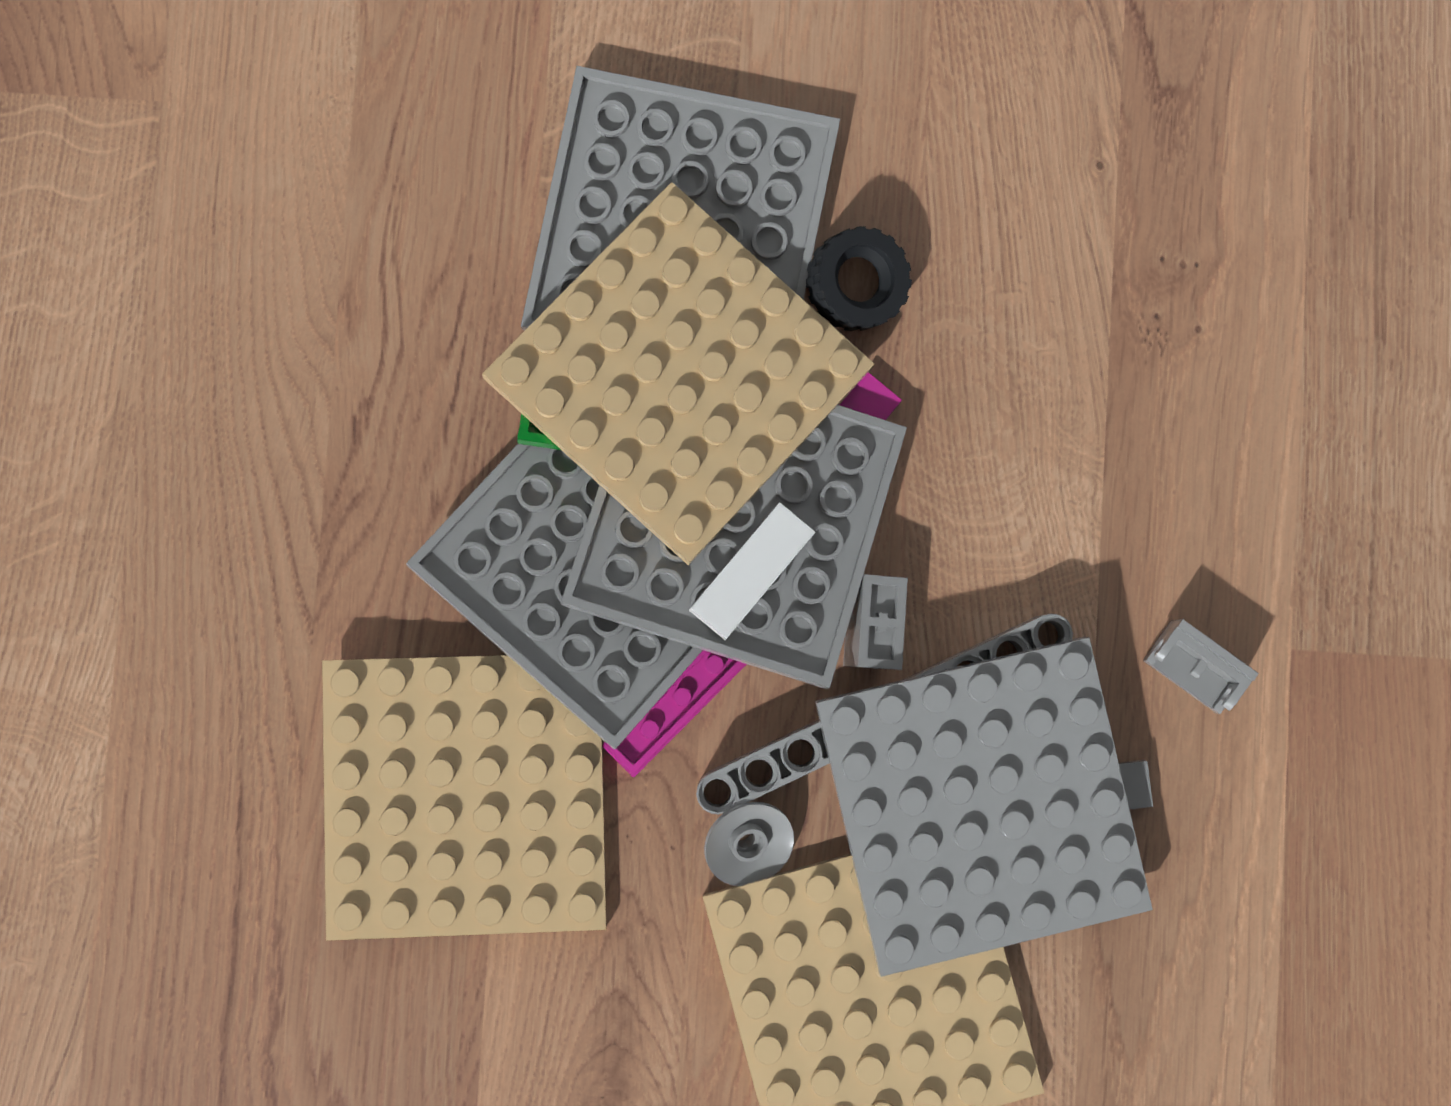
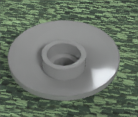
M748 802L737 805L724 812L708 831L704 845L706 862L711 872L719 880L733 886H742L774 876L782 869L791 855L794 844L793 829L786 815L773 805L763 802ZM750 834L745 840H740L743 836Z

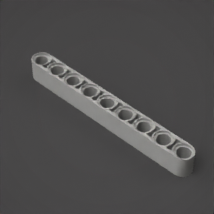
M1057 614L1036 616L905 679L955 668L962 661L976 663L997 658V648L1004 641L1013 644L1017 653L1043 647L1044 645L1038 639V630L1045 622L1053 624L1057 629L1058 639L1056 643L1072 640V627L1067 619ZM816 720L707 772L702 776L697 786L696 796L700 806L711 814H723L737 805L750 802L830 764L820 720ZM796 740H806L812 745V758L806 764L795 765L788 759V748ZM757 759L765 760L772 768L770 779L760 785L751 783L745 775L748 764ZM711 780H723L729 785L731 793L728 800L724 803L713 804L706 799L704 788Z

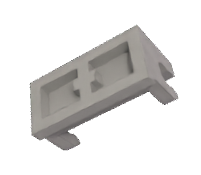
M863 574L845 635L843 666L902 670L908 578Z
M1184 619L1171 620L1143 659L1145 663L1216 714H1221L1225 708L1230 711L1259 674Z

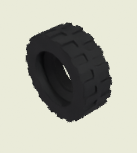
M858 226L851 230L849 228L824 241V244L813 253V260L808 263L807 267L809 272L806 279V288H809L810 292L808 297L811 304H814L817 308V312L823 318H826L832 326L842 327L845 331L867 330L888 322V319L895 317L900 312L901 306L906 304L909 298L907 296L908 290L912 286V279H910L909 273L911 271L910 263L906 261L904 256L906 253L903 248H899L893 237L881 233L882 230L876 228L866 229V226ZM850 258H864L870 261L878 272V289L875 295L867 301L858 302L849 299L839 286L838 275L840 268Z

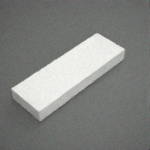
M779 502L692 605L689 611L721 638L726 640L814 535L815 531Z

